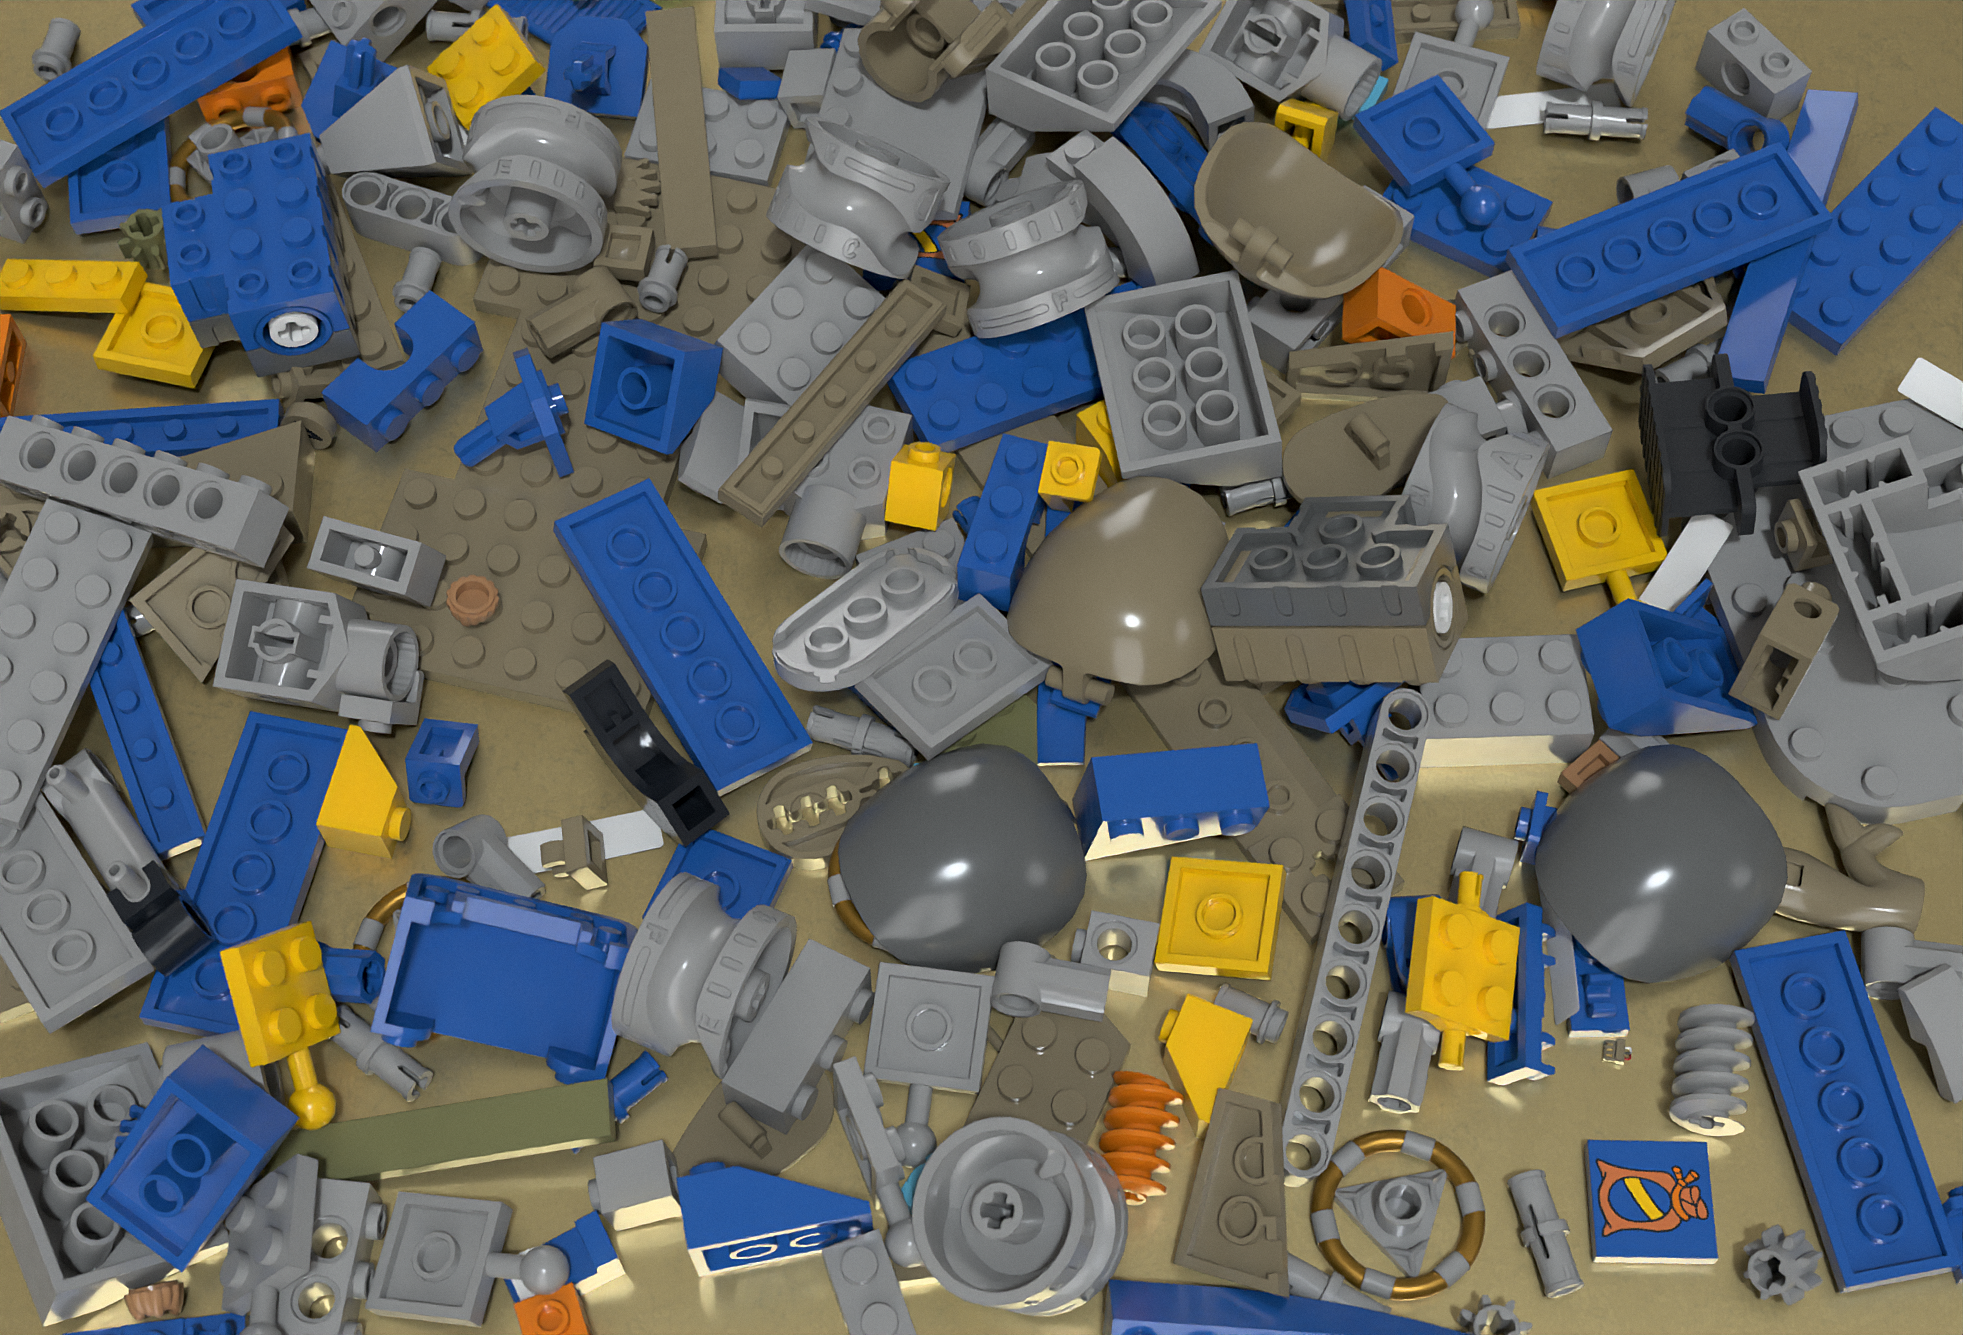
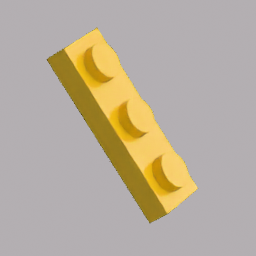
M7 259L0 271V310L130 313L148 275L140 262Z

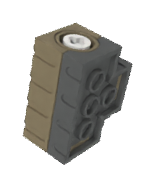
M1410 495L1305 497L1300 506L1299 514L1294 516L1289 527H1270V529H1255V527L1237 528L1201 587L1210 625L1213 626L1212 632L1226 681L1248 680L1254 684H1262L1269 681L1296 682V680L1304 684L1349 682V680L1360 685L1374 682L1403 681L1411 685L1438 683L1469 618L1449 525L1429 524L1427 526H1417Z

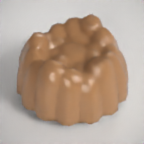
M462 576L458 581L453 582L451 588L446 592L448 609L451 611L452 616L466 627L478 625L479 622H484L493 616L499 603L498 589L494 587V582L487 580L484 576Z
M178 1279L130 1289L128 1290L129 1294L124 1295L127 1308L137 1321H142L150 1316L162 1317L165 1311L178 1316L182 1311L184 1303L183 1282L178 1283Z

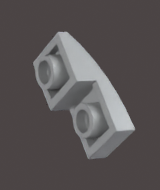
M715 390L714 399L694 424L693 433L681 444L678 481L686 484L691 490L702 493L720 504L723 502L718 500V489L737 469L744 406Z
M1945 963L1897 989L1911 1038L1927 1047L1940 1096L1953 1103H1957L1963 1100V983L1954 968Z

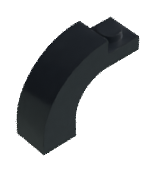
M606 659L562 691L585 726L586 730L583 732L605 764L642 810L672 839L686 847L730 814L703 769L683 758L660 733L614 662Z

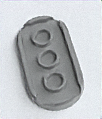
M908 548L909 554L895 555L894 549L886 550L867 558L778 626L772 640L774 667L778 675L794 687L815 692L836 691L863 681L953 610L958 600L959 590L952 563L939 553L924 548Z

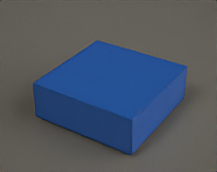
M763 67L719 68L717 85L739 100L778 99L777 96L782 79Z

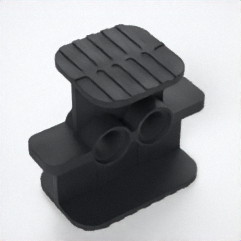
M1727 353L1713 354L1710 378L1656 383L1652 364L1643 365L1638 423L1657 536H1667L1669 518L1732 512L1734 513L1738 536L1752 535L1754 533L1757 512L1755 492L1758 488L1801 484L1798 478V471L1827 462L1828 434L1827 428H1825L1824 413L1822 414L1821 399H1819L1816 376L1812 371H1804L1802 373L1799 392L1752 396L1748 391L1734 386Z

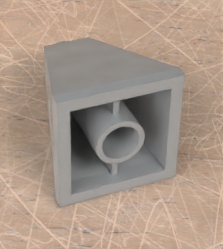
M410 65L396 69L319 135L322 145L317 147V152L326 174H333L343 178H349L361 172H373L390 178L463 177L472 174L470 168L462 160L465 146L445 79Z

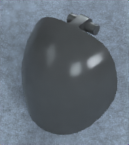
M981 743L960 747L937 755L929 761H923L904 771L879 789L848 820L840 837L838 848L840 872L849 895L872 935L888 952L911 966L973 974L996 970L1002 945L1008 942H1029L1041 947L1057 935L1073 918L1084 896L1087 877L1085 857L1081 846L1082 842L1074 826L1077 821L1067 802L1060 798L1048 778L1034 762L1024 754L1004 745Z
M1675 744L1644 747L1624 755L1592 775L1571 792L1556 810L1536 848L1535 872L1538 884L1546 901L1565 927L1595 959L1608 969L1627 979L1646 983L1669 982L1693 977L1717 968L1727 961L1735 950H1740L1747 945L1770 920L1782 901L1788 879L1787 860L1782 842L1772 823L1757 802L1728 771L1711 758L1694 749Z

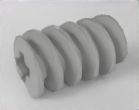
M1706 1004L1690 1007L1680 1013L1677 1026L1681 1033L1675 1041V1048L1679 1055L1673 1063V1070L1677 1078L1671 1084V1092L1675 1100L1669 1106V1115L1679 1126L1706 1136H1730L1741 1133L1746 1128L1741 1123L1729 1119V1116L1741 1115L1747 1111V1103L1740 1098L1731 1096V1093L1746 1092L1749 1089L1747 1078L1734 1074L1733 1071L1747 1070L1751 1066L1749 1056L1735 1051L1749 1048L1753 1044L1751 1034L1737 1029L1751 1026L1755 1022V1016L1751 1011L1733 1005Z

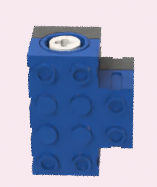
M306 133L209 154V168L213 175V180H211L213 194L195 197V200L176 201L161 205L170 285L201 349L219 345L220 342L241 340L258 378L290 371L292 367L304 368L360 355L358 339L354 332L356 325L352 300L348 293L350 287L346 262L341 252L344 249L340 224L336 216V212H338L336 199L311 134Z

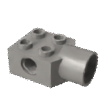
M716 0L714 35L719 68L763 67L767 70L785 69L789 51L817 48L818 13L804 9L806 0Z
M1227 0L1199 50V53L1222 64L1235 77L1280 103L1291 98L1302 102L1308 99L1323 108L1339 112L1338 117L1344 121L1354 117L1367 101L1376 85L1382 68V60L1343 38L1344 19L1311 0Z
M867 405L784 501L785 513L790 517L779 546V553L787 564L813 577L840 579L851 571L860 541L886 536L890 524L889 521H884L891 460L905 444L909 445L914 442L912 415Z
M236 579L213 687L244 698L339 712L341 694L400 701L408 694L415 679L419 660L418 641L411 627L402 624L368 620L364 606L336 593Z

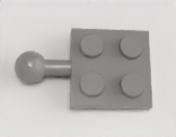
M1458 1L1455 7V18L1459 28L1454 42L1415 32L1392 96L1438 74L1486 131L1510 58L1473 47L1478 31L1486 28L1493 19L1494 6L1492 1Z
M886 962L879 963L863 1075L872 1072L877 1082L910 1086L905 1123L896 1128L906 1156V1160L901 1161L904 1167L916 1168L926 1163L925 1158L937 1149L936 1136L928 1126L933 1089L979 1095L981 1091L992 1010L990 997L995 976Z
M856 1056L833 1064L834 1107L875 1210L883 1209L890 1226L885 1238L888 1256L894 1263L902 1267L912 1268L923 1264V1261L915 1243L912 1216L899 1186V1181L905 1179L901 1161L906 1160V1156L896 1128L894 1126L884 1128L883 1119L879 1108L884 1106L877 1080L872 1072L862 1074Z
M297 1153L247 1189L226 1216L225 1222L226 1228L229 1230L227 1256L220 1271V1282L224 1286L221 1310L241 1316L250 1312L249 1326L243 1329L239 1335H282L274 1327L277 1293L309 1272L318 1172V1160Z
M399 1191L365 1308L381 1316L481 1328L494 1277L522 1280V1283L530 1292L537 1295H548L558 1291L565 1285L569 1276V1263L566 1256L559 1249L548 1245L535 1247L525 1256L501 1253L513 1211L503 1202Z

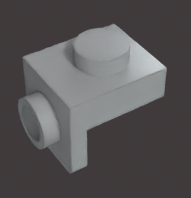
M416 670L415 679L410 691L400 701L341 694L338 716L359 719L358 726L362 730L391 734L392 724L417 725L424 673L421 670Z

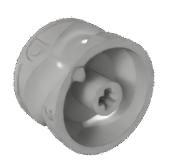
M1557 0L1539 54L1536 74L1585 92L1592 83L1600 79H1614L1616 94L1626 106L1632 107L1654 61L1676 0Z
M536 95L505 96L489 101L480 107L473 116L462 160L474 175L452 196L448 209L449 218L455 231L472 248L488 258L522 270L549 273L565 272L581 268L592 262L600 253L608 224L607 210L601 197L608 198L614 194L622 164V150L611 130L585 110L548 97Z
M813 116L806 117L804 126L807 140L814 146L816 153L807 163L800 166L787 165L766 212V217L787 234L832 257L880 275L907 279L912 272L919 252L917 241L909 236L908 232L920 233L932 222L943 201V193L947 191L950 185V179L921 159L873 136L827 119Z
M1083 180L1057 182L1015 195L959 220L938 235L937 240L949 270L958 278L979 282L980 294L977 302L966 313L976 337H1000L1048 323L1096 301L1118 285L1120 280L1101 228L1099 226L1086 227L1080 224L1084 219L1087 208V191Z
M1448 402L1441 409L1423 443L1402 495H1410L1417 526H1427L1429 524L1449 525L1461 584L1487 594L1493 586L1522 524L1542 474L1551 444L1525 432H1515L1486 441L1481 437L1477 428L1478 414Z
M683 872L672 878L662 889L645 915L634 937L615 990L611 1017L612 1029L616 1035L668 1057L679 1046L690 1042L701 1043L710 1060L712 1071L717 1078L723 1080L788 974L795 948L797 923L792 915L765 904L752 908L742 919L732 918L723 911L719 902L720 886L690 873Z
M990 1117L972 1122L955 1131L937 1147L928 1159L918 1179L913 1198L912 1226L915 1243L923 1263L933 1278L948 1292L965 1301L983 1306L1004 1309L1029 1316H1053L1069 1312L1087 1303L1104 1288L1113 1276L1123 1256L1128 1236V1209L1125 1193L1116 1173L1108 1162L1092 1147L1062 1133L1049 1131L1030 1121L1013 1117Z

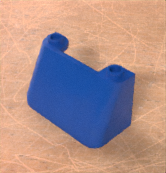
M423 873L413 874L410 877L370 1032L382 1034L381 1039L386 1043L405 1048L415 1047L417 1041L428 1040L432 1032L543 1057L546 1058L547 1066L556 1072L555 1079L567 1085L605 1079L617 1036L612 1029L611 1021L615 990L627 953L638 929L626 921L598 913L447 877Z

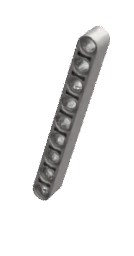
M1401 688L1389 693L1374 712L1366 734L1280 1099L1284 1182L1288 1187H1300L1311 1182L1327 1168L1332 1156L1431 721V709L1428 701L1421 693L1412 689ZM1398 712L1404 715L1409 720L1411 729L1401 730L1391 723L1388 713ZM1383 763L1392 766L1398 773L1399 782L1394 783L1384 780L1378 774L1376 764ZM1371 815L1380 818L1386 825L1387 835L1380 836L1371 833L1364 823V816ZM1362 868L1368 871L1375 881V889L1370 890L1359 887L1352 878L1351 869ZM1346 921L1355 924L1361 930L1363 943L1352 944L1346 941L1340 934L1339 922ZM1332 975L1344 979L1350 989V998L1338 999L1334 997L1327 989L1326 977ZM1314 1031H1326L1335 1038L1338 1045L1336 1055H1325L1319 1052L1313 1042ZM1312 1086L1319 1090L1325 1101L1323 1112H1312L1305 1108L1299 1097L1301 1087ZM1288 1143H1300L1309 1150L1312 1157V1165L1309 1170H1299L1288 1161L1286 1156Z

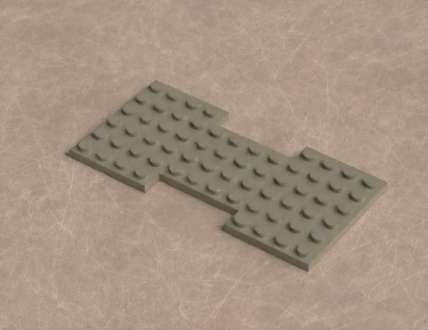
M622 157L621 165L637 160ZM650 163L648 170L656 169L658 178L655 181L660 182L659 164ZM711 175L718 255L688 258L687 265L683 269L676 287L678 298L675 305L669 307L665 312L650 311L639 301L640 295L638 294L637 287L640 281L617 280L638 307L635 319H643L715 344L717 339L807 244L787 234L766 217V212L776 188ZM661 192L654 193L657 195L659 203L656 206L649 205L652 214L650 218L629 213H617L613 205L616 193L608 198L601 197L607 210L608 224L653 228L655 244L649 266L650 271L657 248L661 245H666ZM489 258L473 298L476 311L514 318L517 321L475 428L488 420L484 410L486 406L523 382L514 360L513 352L528 347L536 371L542 369L548 386L555 383L559 384L569 413L559 416L565 430L561 437L574 472L559 477L545 440L518 450L505 444L473 467H467L461 462L455 479L405 469L380 531L421 542L446 555L431 606H424L357 587L352 601L365 607L368 620L402 624L413 629L419 647L417 670H421L424 673V679L576 713L562 691L608 659L616 664L647 715L650 716L655 699L553 532L554 521L650 478L667 506L678 476L681 444L693 433V427L674 453L666 455L584 424L600 332H596L550 358L545 356L538 347L532 333L528 329L525 318L570 294L575 281L580 275L594 268V260L578 269L549 273L522 270ZM681 529L702 562L708 546L706 534ZM462 576H484L487 580L494 582V587L498 589V607L495 610V614L484 622H479L475 626H463L460 621L452 616L451 611L448 609L446 592L451 588V584L458 581Z

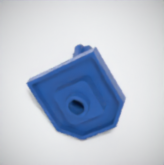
M578 15L551 38L544 97L572 104L594 117L636 120L645 96L649 47L626 19Z
M365 37L360 41L352 39L347 47L332 40L330 41L301 104L317 142L321 143L320 134L398 69L376 59L377 50L372 47L370 39Z
M528 347L513 352L514 360L523 382L484 408L488 420L460 438L454 445V452L465 466L473 467L505 444L518 450L545 440L559 477L574 472L561 437L565 430L559 417L569 413L559 384L547 385L542 369L536 371Z
M1351 680L1349 682L1302 683L1292 690L1284 710L1291 723L1330 734L1339 729L1350 745L1359 741L1364 747L1369 722L1374 712L1384 700L1383 697L1405 681L1374 682L1365 685L1353 683ZM1383 763L1376 764L1387 780L1394 781L1399 778L1397 771L1392 766Z

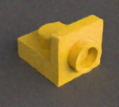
M1049 441L1038 494L1052 510L1072 512L1074 501L1089 503L1093 500L1102 459L1101 451L1096 447Z

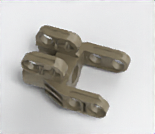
M881 0V9L862 28L857 38L859 54L867 72L888 93L906 101L923 102L931 98L949 78L954 79L986 71L985 69L1048 0H1026L1012 14L998 0H993L982 12L971 0Z

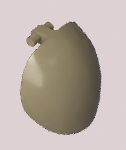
M1243 122L1231 126L1222 134L1205 158L1194 185L1195 210L1206 235L1220 254L1249 281L1271 291L1300 299H1328L1353 290L1366 281L1392 255L1400 244L1404 231L1401 214L1393 205L1326 164L1285 131L1272 124L1263 122Z
M1137 476L1119 481L1093 496L1091 502H1083L1038 546L1026 565L1012 598L1007 614L1009 633L1018 645L1060 664L1062 667L1052 665L1049 668L1045 679L1046 686L1061 690L1064 698L1082 704H1087L1089 701L1105 706L1110 704L1114 695V685L1097 680V676L1139 686L1162 684L1183 677L1202 664L1217 648L1212 632L1213 626L1210 625L1201 587L1229 542L1226 529L1216 511L1204 498L1185 485L1171 479L1155 476Z

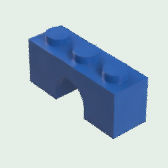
M431 290L394 323L402 348L410 356L406 363L396 369L383 371L374 369L357 358L321 392L328 411L335 418L337 424L376 453L388 441L398 438L406 429L408 422L425 406L436 402L441 396L443 389L460 372L470 369L483 351L475 322Z
M1003 433L957 564L959 600L968 601L980 593L996 609L1009 611L1012 598L1025 569V552L1032 523L1040 524L1046 502L1038 494V488L1048 444Z

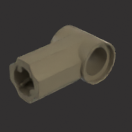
M599 266L589 269L580 275L575 281L570 294L525 319L538 347L545 356L552 358L596 332H600L602 322L635 319L638 307L610 269Z

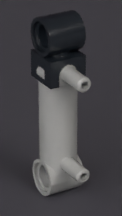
M84 748L63 765L52 766L46 773V778L41 787L42 791L56 810L70 823L111 890L106 896L122 922L133 930L131 935L138 948L162 975L169 976L215 941L212 931L197 912V907L181 882L172 876L162 864L118 794L121 791L120 786L103 762L91 750Z

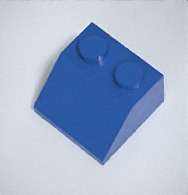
M643 319L602 322L584 424L663 454H673L714 399L723 348Z

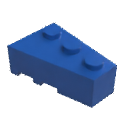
M1257 743L1091 757L1072 799L1078 836L1082 842L1081 846L1085 861L1218 834L1225 836L1246 834L1258 826L1270 807Z

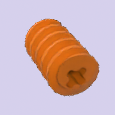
M1116 1071L1113 1074L1114 1083L1118 1086L1112 1088L1108 1095L1109 1104L1113 1109L1108 1110L1103 1119L1105 1128L1109 1131L1101 1135L1098 1144L1100 1150L1105 1153L1101 1156L1108 1162L1119 1179L1125 1193L1126 1204L1142 1205L1147 1201L1148 1196H1163L1166 1194L1167 1188L1165 1185L1151 1179L1152 1173H1168L1171 1169V1164L1157 1157L1156 1152L1173 1150L1175 1148L1176 1142L1174 1139L1161 1134V1128H1176L1179 1126V1117L1165 1111L1166 1106L1182 1105L1185 1097L1183 1094L1171 1089L1166 1082L1151 1075L1132 1071Z

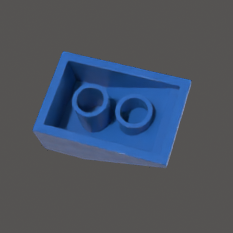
M1627 598L1576 629L1582 648L1580 653L1581 661L1592 677L1599 698L1597 700L1598 711L1610 729L1643 737L1750 729L1758 724L1752 706L1728 694L1739 674V670L1722 627Z
M201 1045L166 1077L85 1200L180 1272H183L270 1161L300 1117L205 1045Z
M709 1162L692 1167L689 1170L690 1175L676 1178L687 1250L699 1277L820 1253L823 1248L874 1230L869 1201L743 1167L734 1166L726 1168L723 1162Z

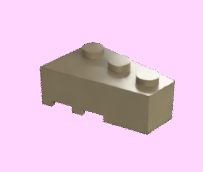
M302 420L179 457L188 463L187 468L196 470L198 463H205L230 475L229 480L239 482L241 475H246L270 485L273 488L270 496L289 507L283 525L294 537L291 544L307 543L316 453ZM152 534L154 542L151 548L193 547Z

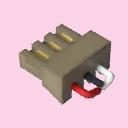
M1617 1039V1041L1605 1040L1603 1061L1624 1065V1060H1631L1632 1048L1625 1047V1039ZM1628 1054L1629 1058H1624V1055Z

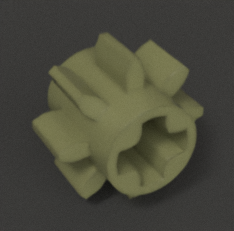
M160 208L157 211L138 209L129 216L126 222L120 223L119 226L125 238H122L117 243L125 259L133 258L134 262H140L143 269L147 267L149 269L164 270L168 266L162 209Z

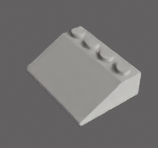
M1048 0L985 69L989 113L1029 131L1081 132L1086 129L1089 132H1114L1221 10L1222 1Z
M862 28L844 29L818 117L873 136L921 159L941 171L951 182L947 191L943 193V201L933 220H957L988 105L986 71L954 79L949 78L931 98L923 102L906 101L891 95L879 86L865 69L859 54L857 40ZM811 143L804 163L809 162L816 153Z
M1237 270L1106 295L1084 306L1122 479H1130L1137 476H1155L1171 479L1178 483L1235 486L1283 476L1282 440Z
M148 1042L0 1079V1216L43 1327L105 1308L123 1299L124 1295L129 1294L128 1290L154 1284L179 1272L178 1269L85 1200L119 1150L114 1145L116 1137L129 1135L128 1133L120 1132L121 1121L124 1119L128 1121L138 1120L129 1116L130 1107L137 1105L146 1109L159 1089V1068ZM223 1222L189 1266L228 1248L229 1235Z

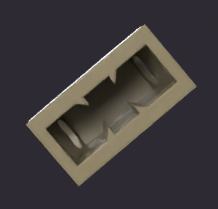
M1806 582L1801 586L1795 583L1787 585L1728 693L1729 695L1780 720L1840 611L1837 604L1831 602L1832 595L1825 586L1816 582ZM1774 648L1793 656L1787 668L1777 667L1770 661L1769 657Z

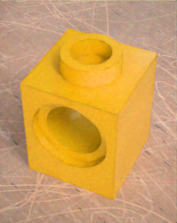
M929 442L905 444L891 460L884 521L936 531L949 513L956 454L942 452L938 445Z

